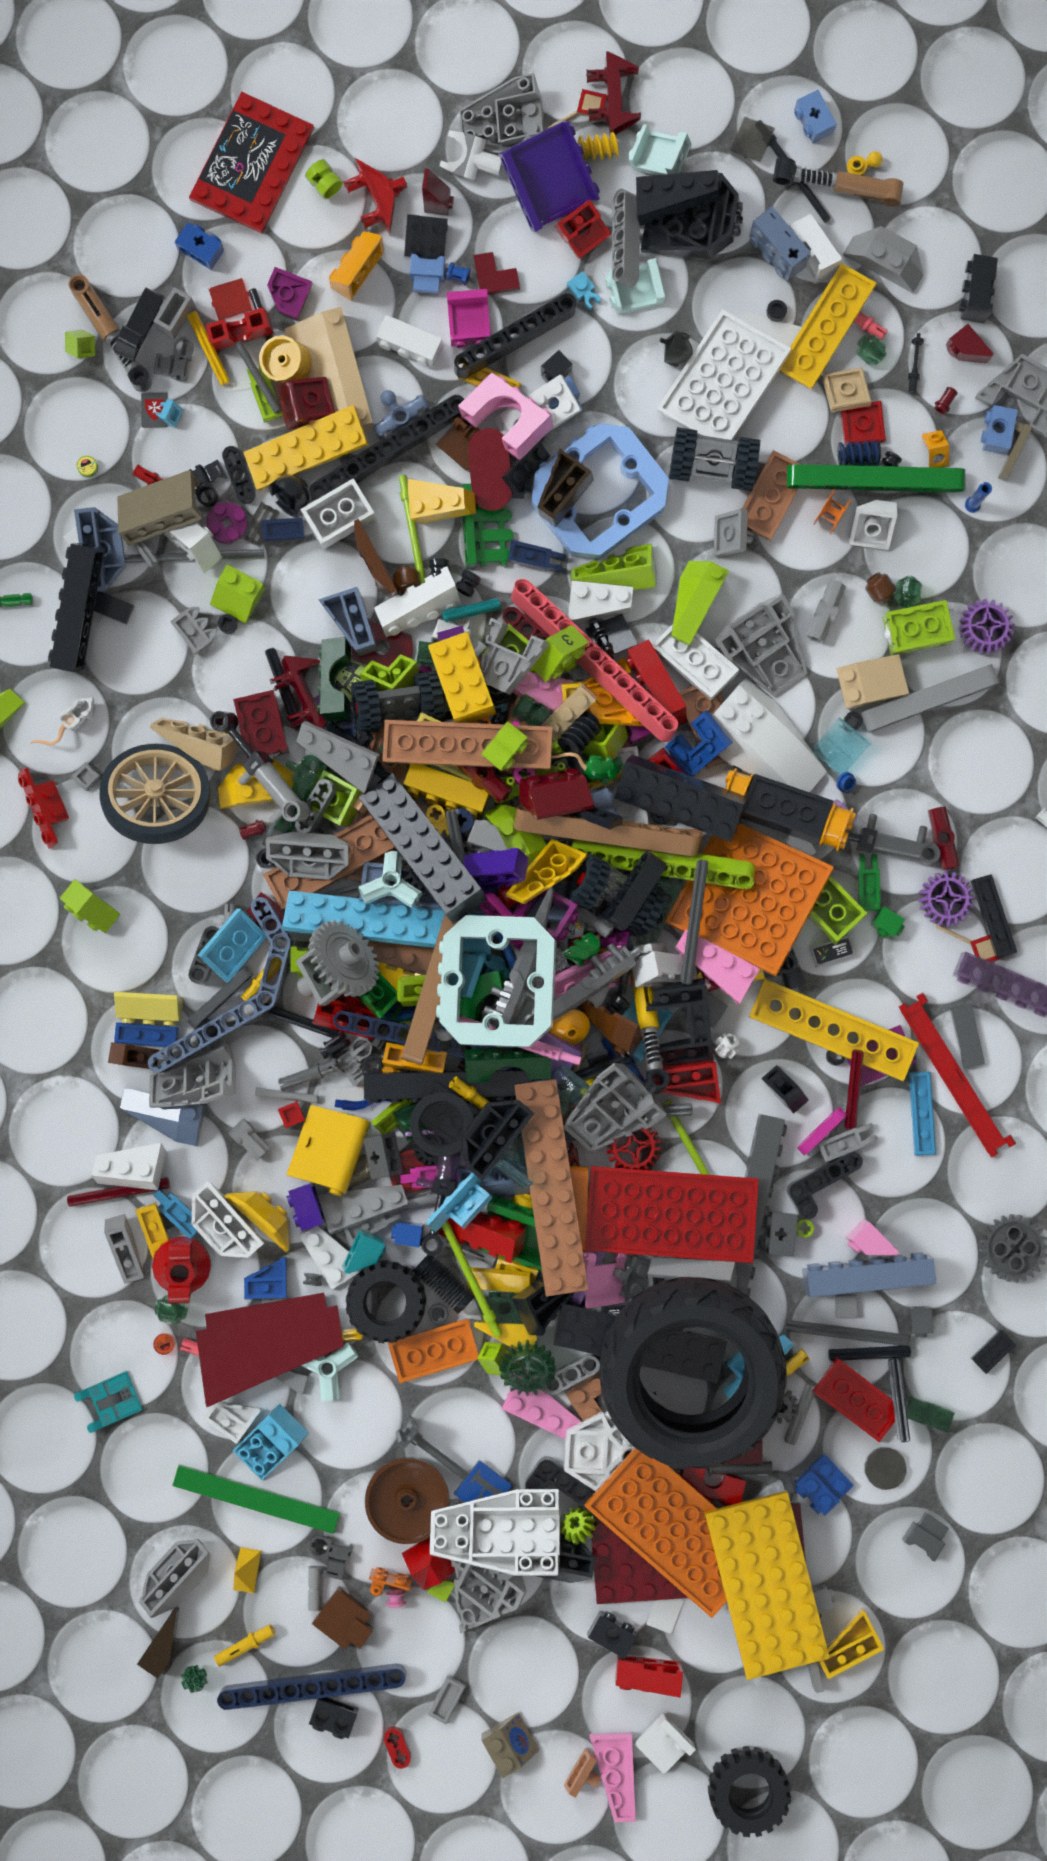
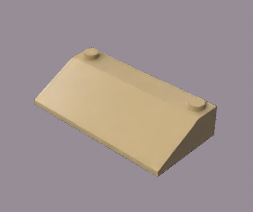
M342 307L322 311L285 328L286 336L301 343L310 354L311 368L305 379L326 377L335 412L354 405L356 406L364 432L373 430L372 418Z

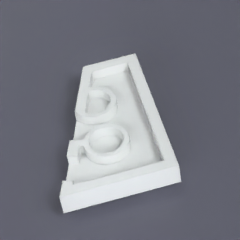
M319 1225L299 1236L331 1289L336 1288L362 1270L360 1269L350 1274L344 1273L342 1265L349 1251Z

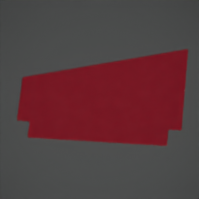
M324 1293L205 1314L207 1328L197 1330L196 1338L206 1407L343 1347L338 1306L326 1307Z

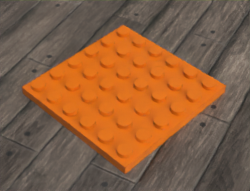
M740 823L736 835L731 842L712 835L702 854L751 862L756 868L754 884L749 889H740L706 883L699 937L777 977L828 882L834 866ZM687 880L665 920L667 925L682 932L688 930L694 881Z

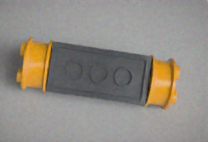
M737 768L733 771L729 770L725 781L727 782L726 789L748 797L742 819L820 846L824 843L835 847L837 852H839L840 848H845L849 835L847 829L851 831L855 821L856 813H853L854 808L847 810L838 807L834 800L758 774L748 776L739 773Z

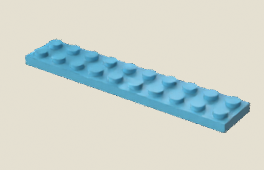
M289 891L282 930L312 934L323 923L325 924L327 921L331 923L333 920H336L337 923L342 921L344 926L350 924L351 930L357 928V935L363 934L362 940L368 939L369 941L434 948L445 913L442 910L426 909L424 907L390 906L384 903L365 904L364 901H359V898ZM468 913V915L487 916L486 914ZM463 938V951L491 954L492 947L487 943L486 939Z

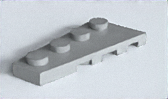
M304 721L296 742L363 793L367 792L380 754Z
M402 1185L349 1190L346 1194H342L341 1197L330 1193L317 1194L330 1234L409 1206Z

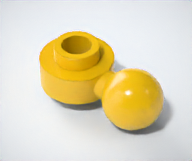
M873 151L869 153L867 159L861 156L851 157L847 162V173L864 176L867 167L877 168L882 164V154L878 151ZM855 163H859L861 166L859 168H855L853 165Z

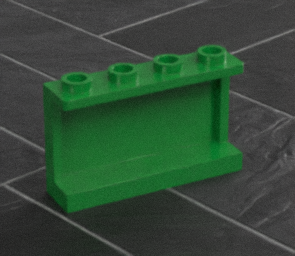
M493 1195L492 1199L488 1202L487 1215H499L502 1219L509 1221L517 1220L521 1224L527 1225L524 1249L514 1261L520 1262L525 1267L539 1269L542 1272L533 1209ZM484 1248L481 1249L482 1251L489 1253V1250H486Z

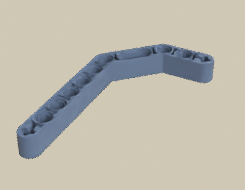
M258 897L251 903V910L271 943L258 994L153 1054L148 1060V1066L151 1071L162 1072L276 1006L293 941L288 931L282 930L283 923L268 899ZM259 902L266 904V906H264V910L266 913H272V915L266 916L265 918H263V920L261 917L265 916L264 912L262 910H257V908L259 907ZM270 919H274L277 922V927L273 931L267 928V922ZM280 937L287 939V946L283 949L277 945ZM275 957H279L282 960V966L278 981L272 986L268 983L267 978L272 960ZM265 994H269L272 997V1003L269 1006L264 1005L262 1002V997ZM247 1004L252 1005L254 1008L252 1016H248L244 1012ZM229 1015H233L236 1018V1024L233 1027L229 1026L226 1022V1018ZM211 1025L216 1026L218 1029V1034L215 1037L210 1036L208 1033ZM193 1036H197L200 1040L198 1047H193L190 1043ZM175 1046L182 1050V1055L179 1058H176L172 1053ZM166 1056L169 1059L162 1062L161 1066L155 1065L157 1059H162Z

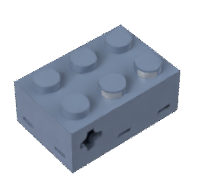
M771 206L753 221L749 239L754 247H758L762 251L763 258L768 263H772L777 275L788 282L806 268L811 252L775 208Z

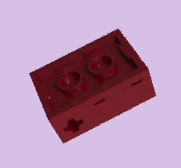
M274 690L233 699L242 738L253 752H266L271 759L290 753Z

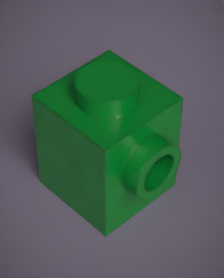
M884 906L870 925L877 929L876 933L885 939L888 937L893 938L895 935L899 936L905 928L902 925L905 919Z

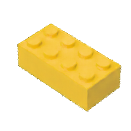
M468 632L428 645L454 722L472 723L495 715L496 711Z
M411 764L403 783L404 789L412 799L418 800L420 798L426 800V804L430 806L441 804L446 807V811L459 808L466 809L473 815L474 820H482L483 812L490 798L489 793L484 789L476 788L472 782L422 764Z

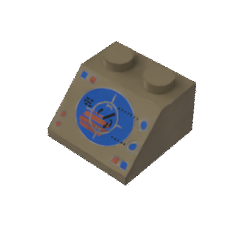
M519 1712L482 1733L481 1741L502 1778L520 1769L539 1751Z

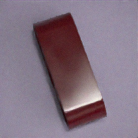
M507 607L503 611V623L506 625L510 624L527 640H530L532 635L542 640L550 637L516 607ZM508 614H515L517 620L509 622L506 616ZM524 627H530L533 632L530 635H524L521 630Z

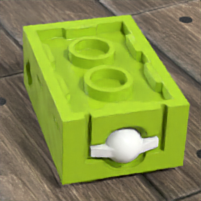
M947 600L889 611L882 617L885 638L888 641L891 656L951 645L955 641Z

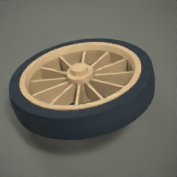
M156 743L130 748L114 758L102 775L99 791L101 808L108 823L126 838L146 844L173 842L193 832L204 820L211 797L208 776L199 761L178 747ZM154 765V779L149 780L141 767ZM157 765L169 766L170 768L161 780L157 779ZM136 769L144 783L127 776V774ZM176 769L185 774L167 783ZM190 781L194 789H175ZM120 782H124L136 789H117ZM116 798H135L120 806ZM175 798H193V801L189 806ZM165 803L184 811V813L175 818ZM143 804L134 818L125 813ZM152 806L153 823L140 821L148 808ZM160 806L170 819L169 821L156 823V815H159L161 812Z

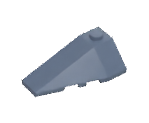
M125 1088L120 1109L176 1142L197 1146L206 1105L194 1104L150 1108L149 1093Z

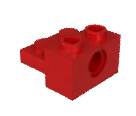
M590 199L554 225L565 243L567 242L578 259L612 235ZM587 226H590L586 231H584L582 234L578 236L580 231H582Z

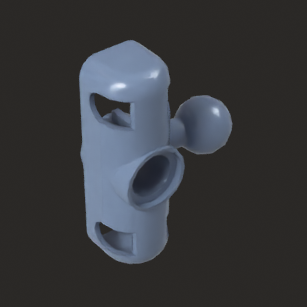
M385 390L381 393L380 400L383 405L389 406L392 413L384 417L381 422L375 423L373 430L379 440L385 438L383 434L388 430L393 433L419 417L417 411L424 407L426 412L430 410L429 404L422 395H418L414 400L398 406L395 393L391 390ZM400 414L406 415V419L402 422L396 420Z

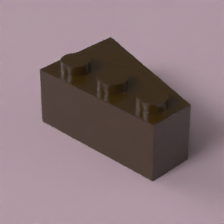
M560 448L555 464L551 469V475L537 506L539 515L554 527H557L594 481L590 469Z

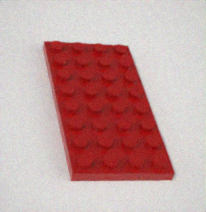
M591 1166L585 1251L753 1263L759 1178Z

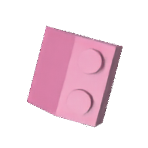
M862 1220L846 1236L849 1240L847 1245L858 1254L897 1255L899 1253L866 1220Z

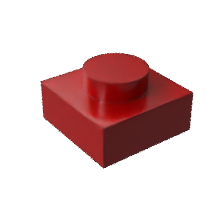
M298 1101L278 1109L285 1128L305 1121Z

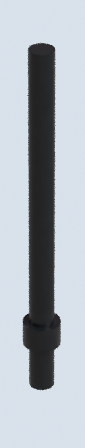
M762 120L757 122L755 126L764 137L763 141L765 144L772 148L778 158L787 157L776 141L777 137L774 133L768 130ZM803 181L800 183L796 182L823 222L829 221L831 217L807 183L804 184Z

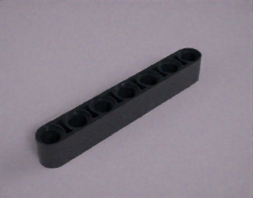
M569 293L562 294L461 352L454 359L455 375L459 378H468L569 320L575 314V297ZM568 304V305H570L571 307H570V308H564L563 305ZM551 314V315H553L554 317H553V318H547L545 315ZM535 324L537 327L530 328L528 327V325ZM518 334L520 337L512 338L511 335ZM494 344H501L502 347H501V348H495L493 345H494ZM477 354H484L485 357H483V358H478V357H476V355H477ZM462 363L468 365L466 368L459 367Z

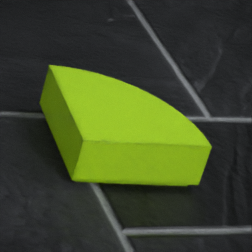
M444 1580L441 1584L430 1587L427 1593L446 1603L454 1588V1581Z

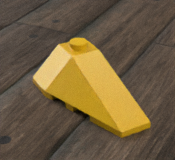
M551 839L527 868L525 881L513 885L506 893V896L522 904L527 903L575 872L588 857L587 854Z

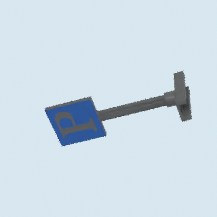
M410 1416L406 1418L408 1427L403 1432L399 1429L396 1431L398 1442L406 1448L410 1442L415 1446L418 1445L463 1479L453 1492L463 1502L505 1493L512 1486L510 1482L481 1460H478L469 1472L464 1470L422 1438L423 1435L419 1433L415 1420Z

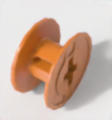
M836 489L833 490L813 523L815 525L819 518L822 517L834 524L829 533L830 535L852 501L850 499L845 507L834 501L832 497ZM831 503L840 507L841 510H838L835 507L831 506ZM827 513L828 515L835 518V520L828 518L824 514Z

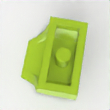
M426 975L404 976L398 979L397 1000L402 1003V1007L417 1006Z

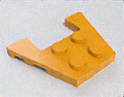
M625 658L618 660L617 664L631 675L632 672ZM593 677L583 682L597 697L596 701L586 711L595 715L599 724L644 726Z

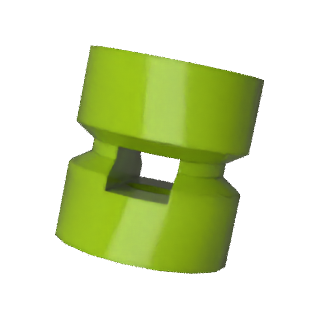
M325 159L315 162L305 174L306 179L312 186H316V191L323 199H329L335 195L343 185L341 178L337 173L332 172V167Z

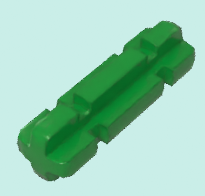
M31 593L3 595V597H0V608L3 605L5 607L22 606V604H33Z

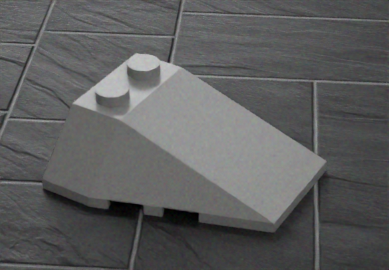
M784 594L759 603L727 625L715 639L724 656L774 697L808 674L803 651L799 643V633L795 625L794 611Z
M226 1035L167 1070L151 1074L149 1107L160 1108L205 1104L234 1095L236 1063Z
M613 1063L597 1076L563 1127L583 1147L592 1152L614 1143V1140L624 1135L628 1137L633 1135L632 1132L652 1127L665 1117L667 1113L654 1094L649 1093L645 1089L644 1083L629 1068L621 1063Z

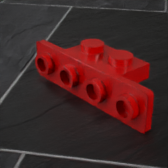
M23 768L18 773L19 785L24 789L26 802L31 806L34 813V821L40 827L42 841L44 844H47L48 849H51L58 843L52 825L68 820L69 816L54 780L35 785L28 768Z

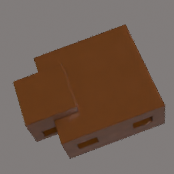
M340 1586L337 1587L312 1621V1625L344 1650H346L350 1643H353L360 1649L374 1629V1627L366 1622L371 1616L372 1611Z

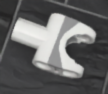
M449 130L448 136L455 138L462 145L463 152L461 158L455 162L447 163L440 161V167L472 180L476 179L478 169L499 176L502 162L499 156L484 151L486 139L468 133Z

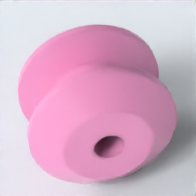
M393 1587L389 1589V1592L385 1593V1595L390 1597V1600L385 1603L388 1607L401 1608L407 1604L406 1601L402 1600V1596L406 1595V1592L402 1591L401 1588Z

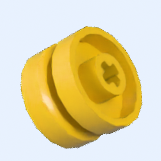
M282 335L267 340L263 345L259 355V364L263 373L268 378L287 386L286 382L288 380L305 379L308 376L311 368V357L308 350L301 343Z

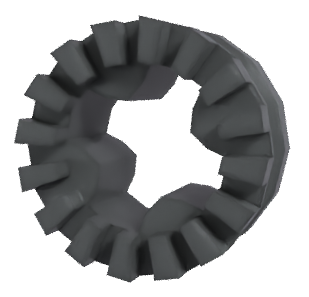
M304 1273L306 1280L303 1281V1284L322 1286L320 1279L323 1278V1275Z

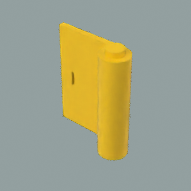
M310 1105L286 1175L325 1186L330 1189L329 1193L341 1197L342 1194H346L370 1122L356 1116Z

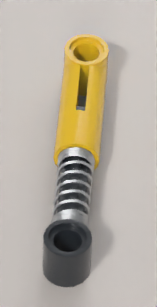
M631 969L630 977L633 984L637 1020L644 1035L643 1041L645 1043L643 1046L645 1047L644 1052L647 1055V1078L644 1086L649 1093L657 1095L668 1085L669 1076L663 1069L662 1061H660L661 1056H659L661 1051L658 1050L660 1045L657 1043L659 1042L657 1033L660 1027L657 1010L646 1012L647 1003L651 1004L655 995L652 994L654 987H636L633 970ZM652 1078L659 1079L661 1085H656Z

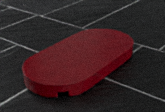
M484 428L477 431L470 439L468 445L471 489L475 493L477 505L487 511L503 509L513 496V493L502 479V476L511 467L510 453L505 450L502 441L504 435L493 428Z

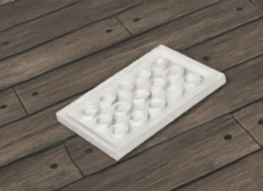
M722 309L659 404L657 412L686 429L697 430V435L734 440L791 353V348Z

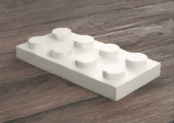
M672 624L652 644L656 653L707 698L712 700L739 673V669L698 633L695 634L690 646L672 638Z

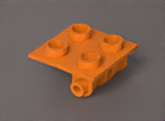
M376 1567V1569H371L369 1580H373L370 1592L374 1596H380L385 1584L410 1591L412 1579H408L409 1576L406 1574L396 1573L394 1575L388 1573V1570L385 1568Z

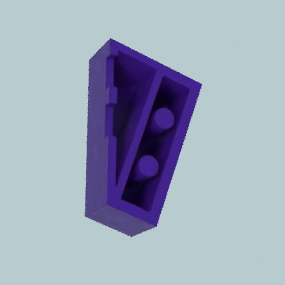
M519 848L501 851L492 850V852L485 853L475 852L474 854L465 855L463 866L477 882L484 894L492 889L495 892L500 890V886L505 885L509 887L525 881L529 857Z

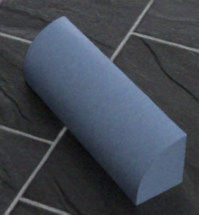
M526 1163L494 1166L492 1168L493 1171L479 1185L491 1197L493 1195L530 1194ZM467 1168L458 1169L457 1188L460 1182L472 1173Z

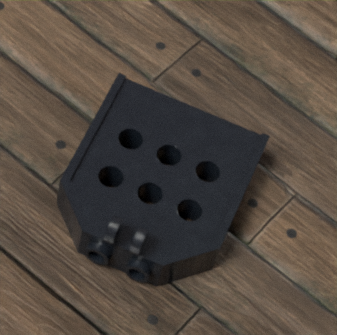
M719 173L720 200L697 208L686 209L679 215L673 213L664 216V219L646 222L641 252L705 259L713 258L733 243L734 237L741 235L740 224L743 223V217L741 216L743 202H740L739 194L723 173ZM702 212L707 213L704 217H698ZM675 229L680 230L677 234H671ZM697 232H703L699 237L694 236Z

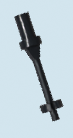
M917 333L916 337L912 339V344L915 345L912 372L908 374V379L910 380L908 393L916 394L917 383L920 380L917 364L919 345L924 344V339L920 338L921 333Z

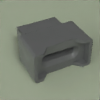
M925 1512L918 1524L912 1522L902 1540L908 1545L915 1544L926 1551L927 1556L935 1562L946 1545L942 1539L949 1530V1527Z

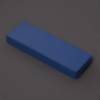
M116 1022L114 1043L167 1047L178 1040L179 1027Z

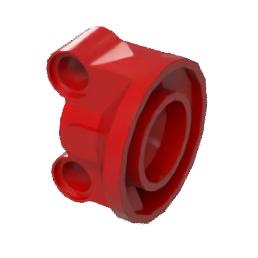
M185 1236L170 1238L162 1243L154 1254L152 1263L153 1275L158 1284L168 1291V1303H190L191 1293L201 1288L209 1277L211 1269L210 1255L204 1245L194 1238ZM179 1264L187 1267L189 1275L182 1279L176 1278L171 1273L172 1267Z

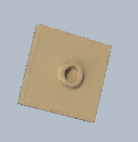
M862 367L822 375L831 413L871 406V398Z

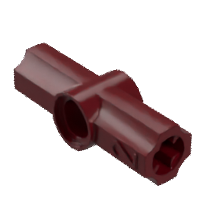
M457 766L472 779V783L476 788L484 789L499 803L505 801L512 792V788L494 773L493 767Z
M946 806L928 810L933 832V843L940 850L939 862L941 870L959 867L960 864L954 843L955 835L951 830ZM941 833L947 835V843H942L940 841L939 835Z

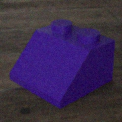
M314 1183L288 1191L289 1195L286 1197L290 1208L294 1207L296 1215L293 1216L296 1227H300L302 1231L326 1222Z

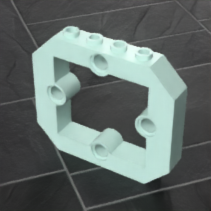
M465 915L443 936V941H440L439 953L443 954L442 962H439L438 974L442 975L441 984H438L437 995L441 998L440 1005H437L436 1017L440 1018L439 1022L459 1044L531 1048L553 1027L556 940L534 917ZM497 933L503 935V941L500 944L493 943V936ZM463 938L486 939L487 943L496 950L505 949L510 940L537 941L536 972L530 974L527 979L529 989L535 993L534 1025L506 1024L504 1018L496 1013L486 1015L482 1023L459 1022L461 989L465 985V976L462 973ZM457 974L459 978L458 983L451 986L448 981L449 977ZM537 977H542L544 979L543 987L535 988L533 985L534 980ZM494 1018L498 1019V1029L491 1030L489 1022Z

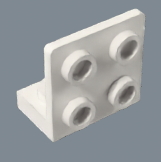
M664 1712L635 1741V1745L663 1774L685 1753L690 1756L696 1750L694 1742Z

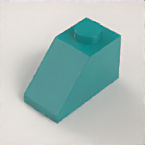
M360 1229L342 1265L344 1273L350 1274L376 1264L378 1259L383 1257L386 1250L383 1239Z

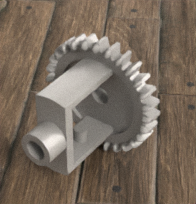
M333 920L331 923L327 921L319 926L309 939L311 943L308 948L311 950L296 961L303 974V977L297 982L300 993L306 997L314 995L318 1004L324 1006L332 1003L342 994L356 997L372 989L376 985L375 981L379 979L376 974L380 970L376 968L379 962L373 960L377 955L371 953L374 948L367 946L369 940H362L363 934L357 935V928L351 930L350 924L344 926L342 921L339 923L336 920Z

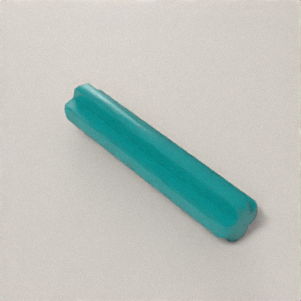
M498 598L460 606L444 610L442 617L445 622L476 616L500 610L501 603Z

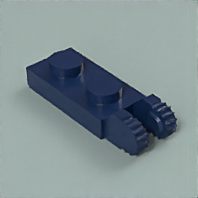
M512 540L507 561L562 573L564 567L551 564L549 561L550 557L559 561H565L566 555L552 551L549 548Z

